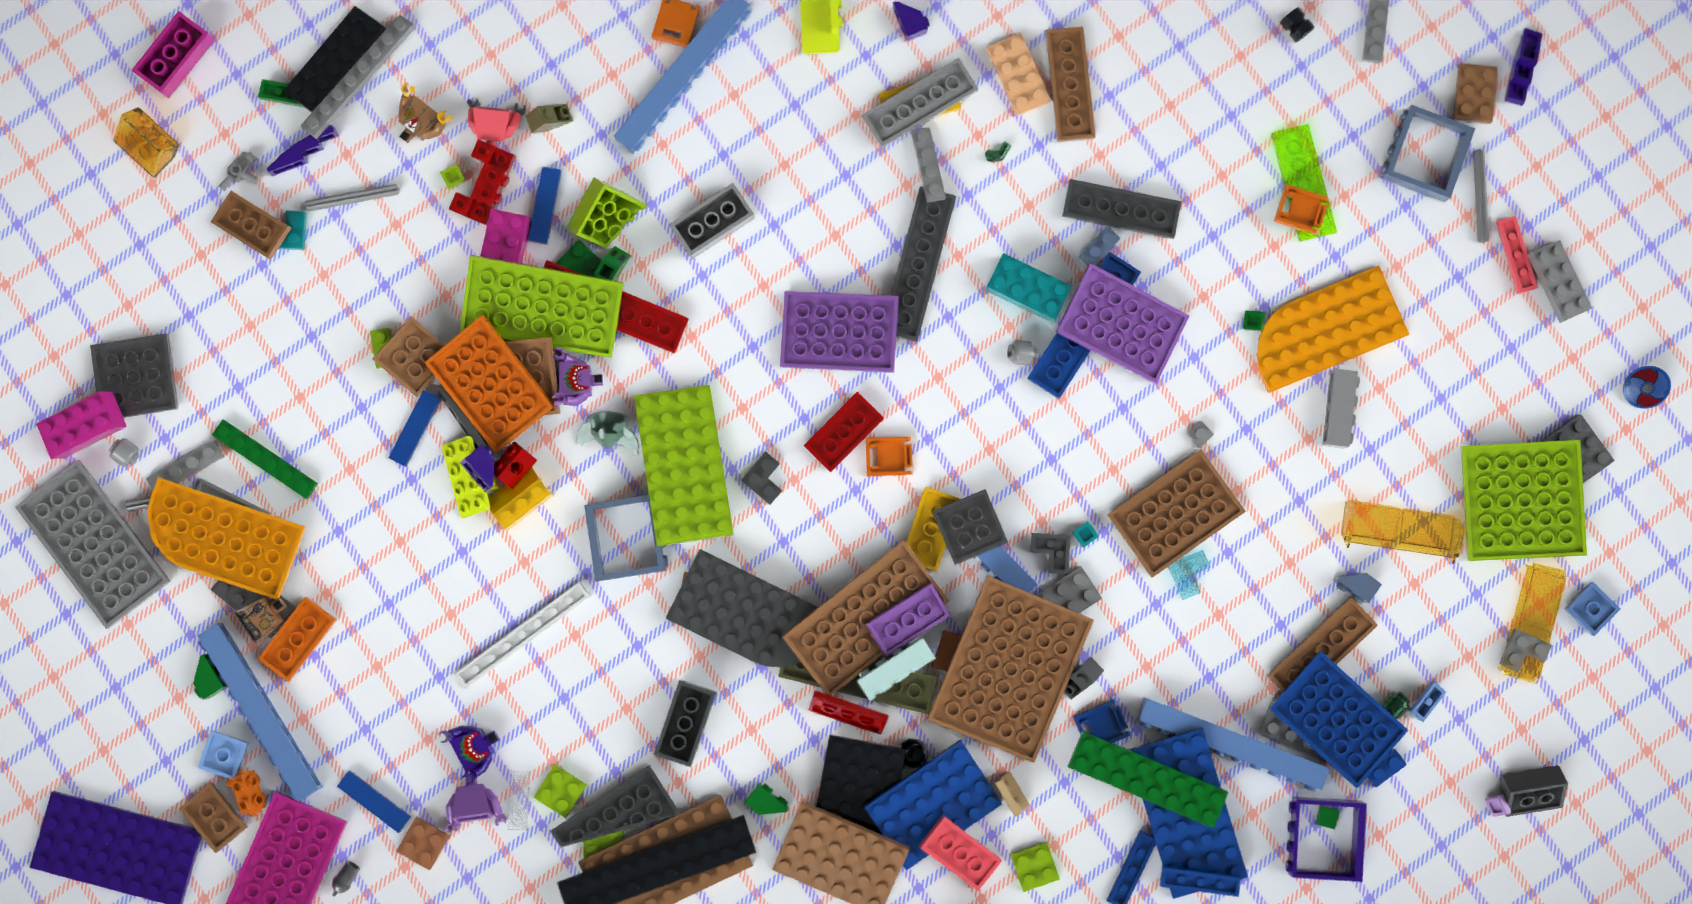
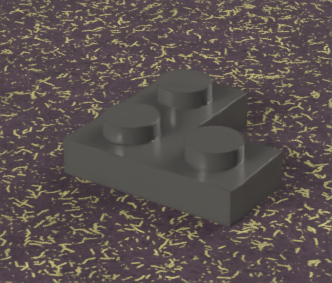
M765 451L741 479L744 484L769 505L782 492L777 485L768 479L780 463Z
M1031 533L1030 552L1049 554L1048 573L1068 574L1071 536Z

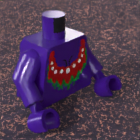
M458 726L449 731L445 730L438 733V735L444 734L446 736L445 740L440 743L449 741L466 773L460 780L464 777L469 779L465 786H469L474 779H477L487 771L492 761V754L495 753L491 745L500 741L495 730L485 735L482 729L477 730L474 726Z

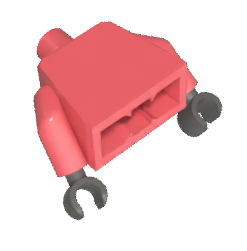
M477 98L474 105H472L471 99L467 100V104L470 107L468 109L467 123L473 134L476 135L477 139L486 140L487 143L496 147L497 142H504L507 138L512 137L519 127L522 115L526 113L525 105L522 110L517 109L518 103H515V112L513 113V110L483 107Z

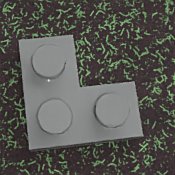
M1513 629L1499 664L1519 672L1526 655L1545 663L1552 645L1518 629Z

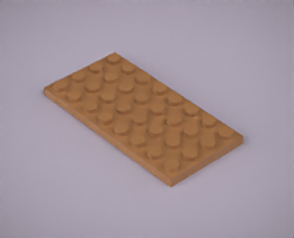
M901 540L781 637L823 692L832 696L883 655L865 624L867 621L929 582L933 584L944 605L949 602V599L905 540Z
M720 794L681 812V815L664 820L578 861L582 872L730 820L732 817ZM746 856L616 904H675L752 867L753 864L750 857Z

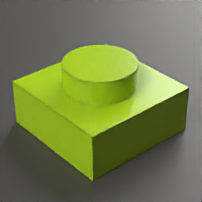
M457 163L440 172L449 190L466 182Z

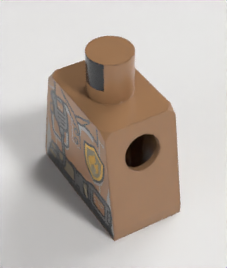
M263 598L234 613L254 643H261L282 623L283 619L279 612L286 608V604L281 598L273 603L268 598Z

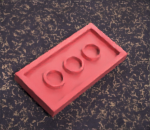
M944 815L940 817L918 845L923 851L977 891L981 889L1002 862L1000 857Z

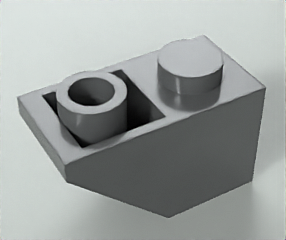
M1089 657L1072 672L1064 693L1072 700L1096 682L1104 672L1103 668L1092 657Z

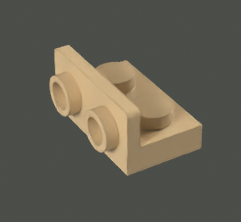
M1011 772L994 781L1015 817L1021 815V811L1030 806Z

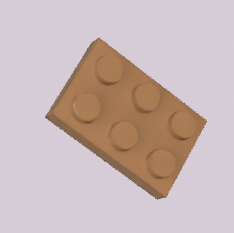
M1467 63L1458 64L1453 120L1486 124L1493 122L1498 67Z
M212 782L207 784L179 808L215 854L248 828Z

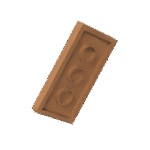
M232 190L210 221L270 260L291 230V227Z

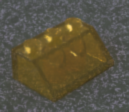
M139 107L121 114L113 141L153 178L157 177L175 158L180 145Z

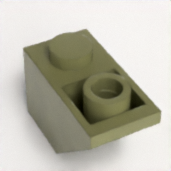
M567 104L537 106L525 116L531 133L547 132L573 122Z

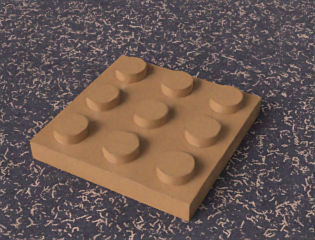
M410 316L372 359L413 395L418 397L435 378V375L424 362L445 345Z

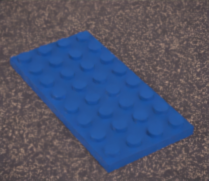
M1202 727L1129 748L1133 752L1221 788ZM1142 799L1162 866L1241 876V879L1248 878L1226 802L1222 807L1214 828ZM1169 888L1173 899L1196 893V891Z

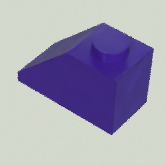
M898 1L893 2L892 9L906 42L928 33L930 24L927 16H923L922 12Z
M480 445L460 464L486 492L493 487L495 459L487 447Z

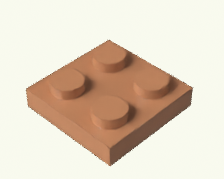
M416 816L396 852L430 871L451 835Z

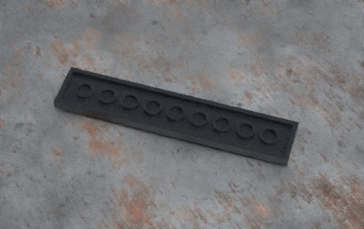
M743 814L557 881V885L564 904H616L757 852Z

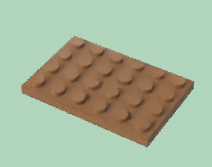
M1200 449L1111 511L1107 516L1149 576L1153 578L1246 511L1205 453Z
M801 801L772 870L850 904H885L910 847Z

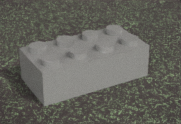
M732 183L669 225L693 260L754 220L755 215L735 184Z

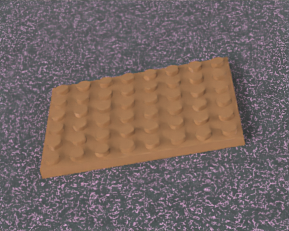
M986 575L927 716V720L1034 763L1094 619Z

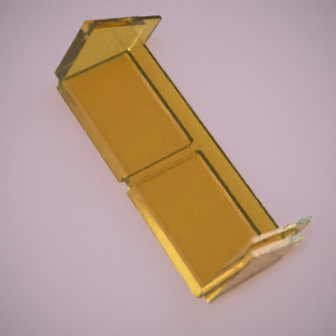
M1355 500L1345 501L1341 536L1347 548H1349L1350 543L1443 556L1449 557L1452 564L1455 563L1456 557L1459 558L1466 533L1460 518L1454 517V515L1408 508L1401 509L1395 506Z
M1533 563L1532 566L1526 564L1527 570L1507 643L1513 629H1518L1550 644L1568 574L1565 570L1537 563ZM1526 655L1519 672L1502 665L1497 669L1504 671V676L1538 686L1544 663Z

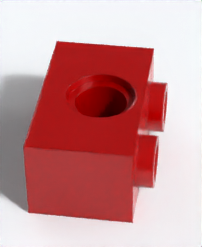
M514 441L507 447L502 456L494 462V475L513 489L536 463L537 459Z

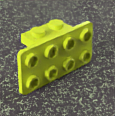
M800 0L803 54L838 53L840 51L839 27H843L842 15L838 16V9H842V0Z
M471 436L462 437L442 446L461 518H467L490 509L487 491L485 492L460 464L461 461L475 450ZM495 475L493 480V487L490 488L488 491H494L499 489L497 478Z

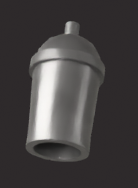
M347 861L337 876L332 879V889L334 890L332 895L334 897L337 893H345L351 888V884L360 870L357 864Z

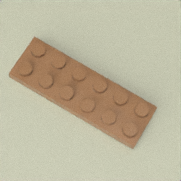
M1084 27L1046 30L1057 142L1095 139Z
M1349 597L1266 676L1283 692L1318 651H1322L1337 665L1378 624L1352 597Z

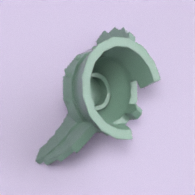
M612 411L595 412L590 414L588 417L589 421L583 423L582 427L577 430L576 438L578 441L576 444L582 446L587 441L596 440L606 449H610L615 444H620L627 448L632 455L639 454V440L634 435L635 432L626 426L629 418L625 414Z

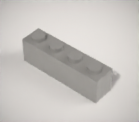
M1337 368L1330 371L1322 446L1345 449L1353 443L1354 434L1351 431L1356 421V415L1353 413L1354 407L1357 406L1358 402L1356 388L1360 384L1358 371Z

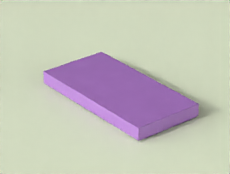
M929 582L865 624L886 657L951 615L933 584Z

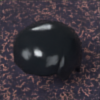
M909 738L901 743V748H906L903 764L908 768L917 769L927 762L929 752L926 744L921 740Z

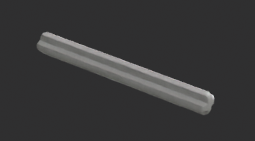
M1478 149L1473 151L1477 239L1479 243H1485L1489 241L1485 151Z
M397 184L306 200L305 208L307 211H314L395 196L399 194V187Z

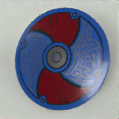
M1656 366L1637 368L1627 376L1623 384V395L1626 401L1632 406L1641 409H1648L1661 404L1671 390L1670 377L1663 369Z

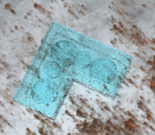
M1203 550L1181 558L1168 566L1182 600L1201 593L1194 574L1211 567Z

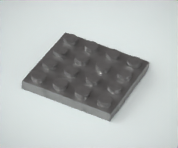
M165 333L90 345L96 393L99 391L113 392L123 418L179 409L169 334Z

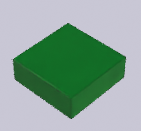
M1245 310L1243 330L1263 332L1265 312Z
M1319 805L1315 824L1335 830L1340 811Z

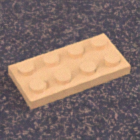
M1021 33L986 47L1016 117L1051 102Z

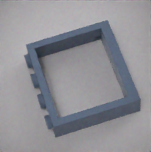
M1411 104L1400 115L1399 120L1402 121L1400 127L1397 126L1393 134L1395 141L1388 148V160L1381 167V172H1383L1381 179L1446 202L1452 196L1476 128ZM1413 116L1461 134L1442 189L1394 171Z
M649 495L584 505L595 582L666 571L668 557L663 553V548L666 546L657 547ZM648 502L658 566L604 574L595 510Z

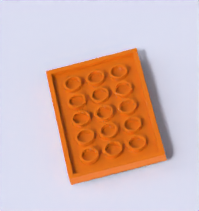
M484 315L477 318L424 362L495 453H499L555 407Z

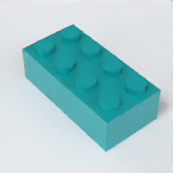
M1003 253L985 291L1054 323L1072 286Z

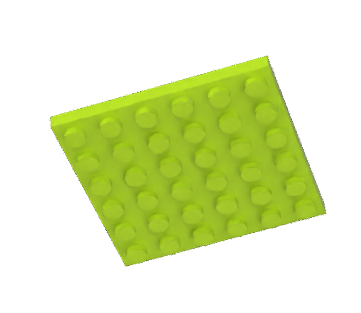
M1580 440L1460 446L1467 561L1587 556Z

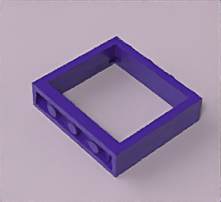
M1292 796V801L1289 802L1288 806L1289 813H1291V821H1288L1287 825L1290 841L1288 840L1286 844L1289 860H1286L1285 863L1288 875L1292 878L1363 882L1367 803L1360 800ZM1300 804L1353 807L1350 872L1297 869Z

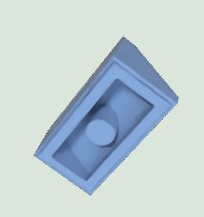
M1432 680L1409 711L1417 720L1424 722L1446 694V691Z

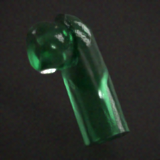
M1004 141L999 150H987L985 152L986 160L991 163L1004 160L1011 145Z

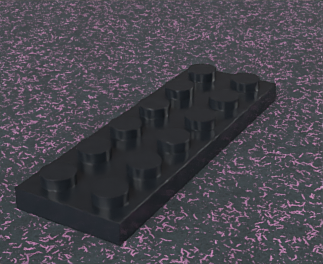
M354 6L283 92L312 113L386 30L385 26L357 6Z

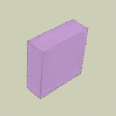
M1503 794L1485 798V802L1493 817L1511 813Z

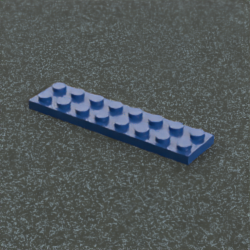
M1110 251L1099 266V268L1131 285L1135 283L1141 274V271ZM1056 333L1027 379L1055 398L1060 399L1090 353V350Z

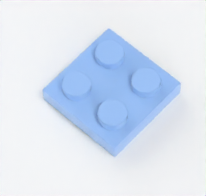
M211 730L197 768L228 779L237 776L236 772L240 771L249 742Z

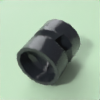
M1299 6L1279 22L1286 31H1290L1289 35L1295 43L1299 42L1315 28L1309 19L1304 18L1305 14Z

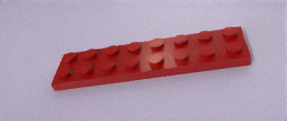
M546 260L543 267L580 274L549 260ZM623 291L617 331L675 354L689 318Z

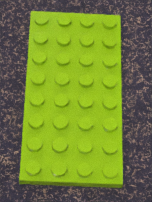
M470 255L460 331H463L477 318L484 315L502 339L523 340L552 337L553 348L560 347L563 350L612 358L624 282Z
M710 385L634 395L657 547L734 535Z

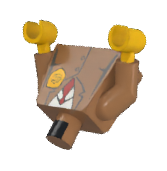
M408 83L402 84L400 87L402 95L399 103L398 117L399 123L405 129L399 137L406 143H409L414 136L422 141L439 136L445 128L446 122L452 120V116L450 115L445 118L446 110L437 113L415 95H410L415 91V86H411L408 90Z

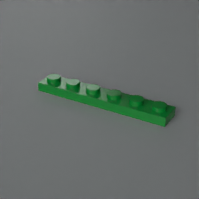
M222 419L212 436L305 499H309L319 484L224 419Z

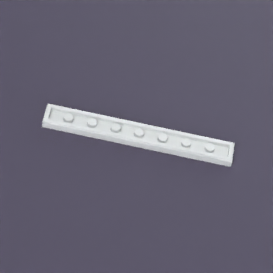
M578 581L455 672V676L462 686L467 689L589 599L591 595L583 584Z

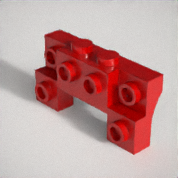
M477 139L471 157L483 162V167L471 196L467 197L455 192L449 210L487 226L490 210L495 209L496 205L500 204L502 190L509 183L510 177L508 176L517 156Z

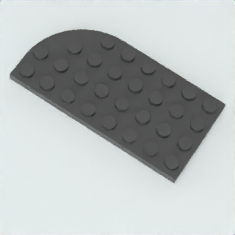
M699 549L665 619L757 664L768 667H788L799 664L801 661L781 636L816 609L817 606Z

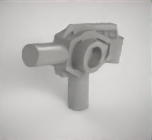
M250 151L248 153L242 152L227 167L226 174L228 176L218 186L225 191L233 181L240 182L242 179H246L256 185L259 178L248 173V170L257 161V157Z

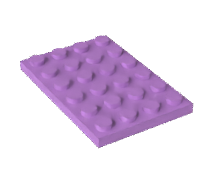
M1090 263L1057 327L1056 333L1153 384H1157L1190 315Z
M785 291L780 367L895 373L899 296Z

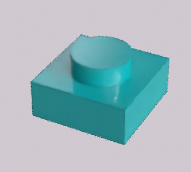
M1089 521L1072 531V534L1082 548L1099 537Z

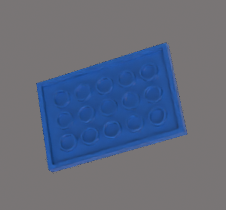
M1322 651L1317 652L1268 708L1355 788H1358L1409 731Z
M958 740L863 806L883 836L910 847L903 863L907 871L929 855L918 845L942 815L965 831L1001 806L1002 802L962 740Z

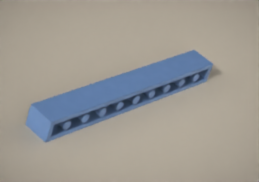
M725 0L615 133L614 138L619 144L632 154L642 149L645 139L655 133L658 123L665 121L668 117L667 112L672 107L675 108L678 105L681 95L683 93L686 94L691 89V83L695 78L699 79L701 77L704 67L714 61L718 50L724 49L728 43L727 39L731 35L734 36L739 30L740 23L742 21L745 22L750 17L751 5L747 1Z
M217 623L197 635L200 640L198 641L200 647L207 651L210 656L208 658L209 662L219 671L218 676L220 680L227 684L230 689L228 692L231 698L238 702L240 713L249 720L250 723L248 725L251 731L258 735L259 744L269 753V760L272 765L277 766L280 771L279 777L289 786V793L292 798L301 801L323 788L225 625Z
M1145 697L1136 718L1141 721L1140 725L1150 729L1153 725L1159 728L1158 732L1168 736L1170 732L1177 735L1202 727L1208 746L1214 749L1213 753L1223 757L1226 753L1232 756L1231 760L1241 764L1244 760L1250 763L1249 767L1259 771L1261 767L1268 770L1267 774L1279 778V775L1287 777L1285 781L1295 785L1301 782L1305 784L1304 788L1313 792L1316 789L1323 790L1330 768Z

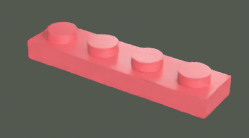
M1516 216L1496 221L1497 230L1517 294L1537 289L1536 279Z

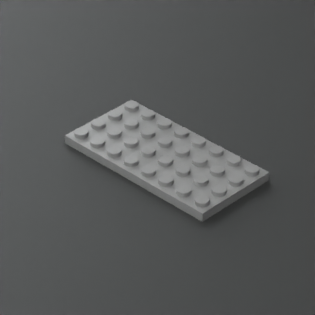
M80 460L73 462L15 506L106 629L111 628L171 582Z

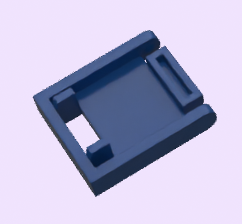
M1116 699L1073 716L1080 734L1083 730L1081 725L1088 723L1093 735L1112 743L1131 735L1130 731L1121 732L1128 728V725L1120 707H1110L1117 703Z

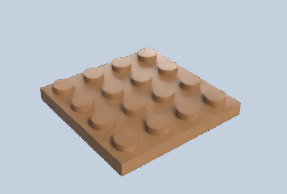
M552 337L505 341L554 404L558 399L552 398V396L558 392L553 358ZM555 406L545 415L560 414V406Z

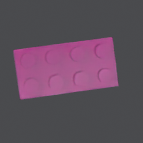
M178 11L131 71L169 99L216 39Z
M491 209L480 256L522 264L532 222L529 216Z
M100 391L36 423L50 459H65L127 427L113 392Z

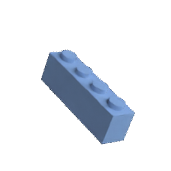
M1001 546L976 556L982 562L980 566L987 573L991 571L995 575V579L1030 592L1038 585Z

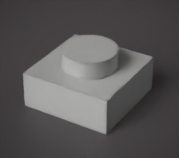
M1199 421L1186 433L1199 448L1214 435L1202 421Z

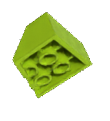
M593 177L566 227L577 236L607 248L622 232L621 229L628 222L631 223L635 219L634 216L641 209L644 210L647 205L628 193Z

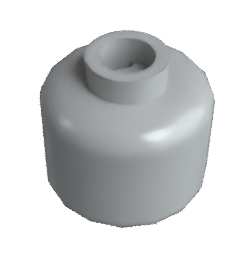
M1015 340L1007 349V357L1015 365L1028 366L1037 356V350L1030 341Z
M126 438L117 439L108 450L110 458L123 467L129 463L133 465L139 458L137 454L138 446Z

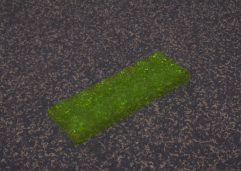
M1309 124L1272 132L1270 135L1284 186L1288 184L1328 197ZM1287 197L1290 207L1292 198ZM1320 201L1321 204L1327 205L1321 227L1316 228L1312 226V228L1319 230V234L1314 235L1296 229L1299 243L1337 233L1329 201L1328 203Z

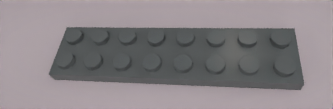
M921 186L919 187L891 296H899L897 337L918 342L956 200V195L945 193V200L926 203L924 189Z

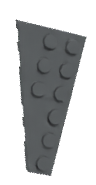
M648 765L550 832L560 848L671 818L681 815L651 766Z

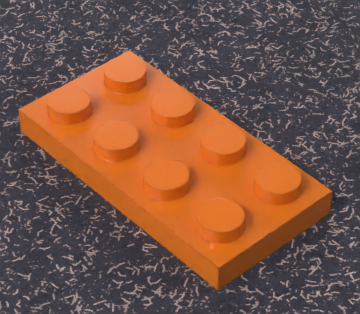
M304 597L258 657V660L285 681L290 682L337 619L310 598Z

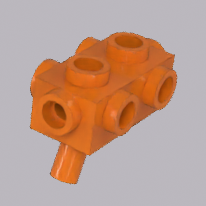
M246 768L237 771V776L226 780V786L233 788L242 816L250 813L252 817L263 813L262 808L266 807L265 802L267 798L261 792L259 785L261 779L255 773V770L249 771Z

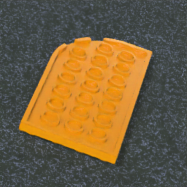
M1378 265L1291 301L1271 315L1263 327V332H1260L1256 352L1258 369L1268 393L1410 335L1380 266Z
M159 477L150 497L147 511L151 538L155 546L159 548L164 557L184 569L276 600L281 596L306 529L305 526Z

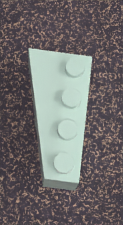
M916 637L908 642L909 647L904 650L902 648L897 649L891 653L893 657L887 661L883 658L875 663L876 668L871 671L867 668L858 674L860 678L857 681L869 701L874 699L875 695L885 692L894 683L900 682L909 676L910 673L917 671L935 659L923 638L919 640Z

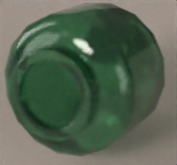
M1391 691L1381 701V706L1399 720L1410 710L1409 703L1411 701L1401 691Z

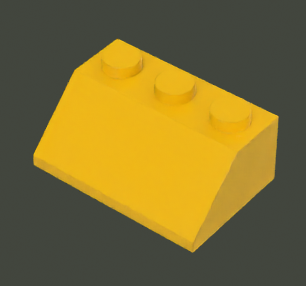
M531 467L513 489L505 484L488 499L491 513L503 529L509 531L554 495L533 467Z

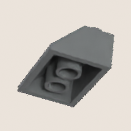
M1546 766L1544 768L1502 774L1500 792L1504 795L1511 810V813L1505 816L1510 817L1563 808L1568 782L1560 766Z

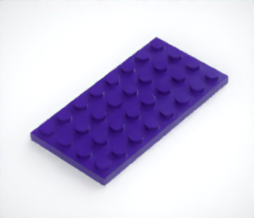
M52 791L29 868L163 904H183L202 836L193 827Z

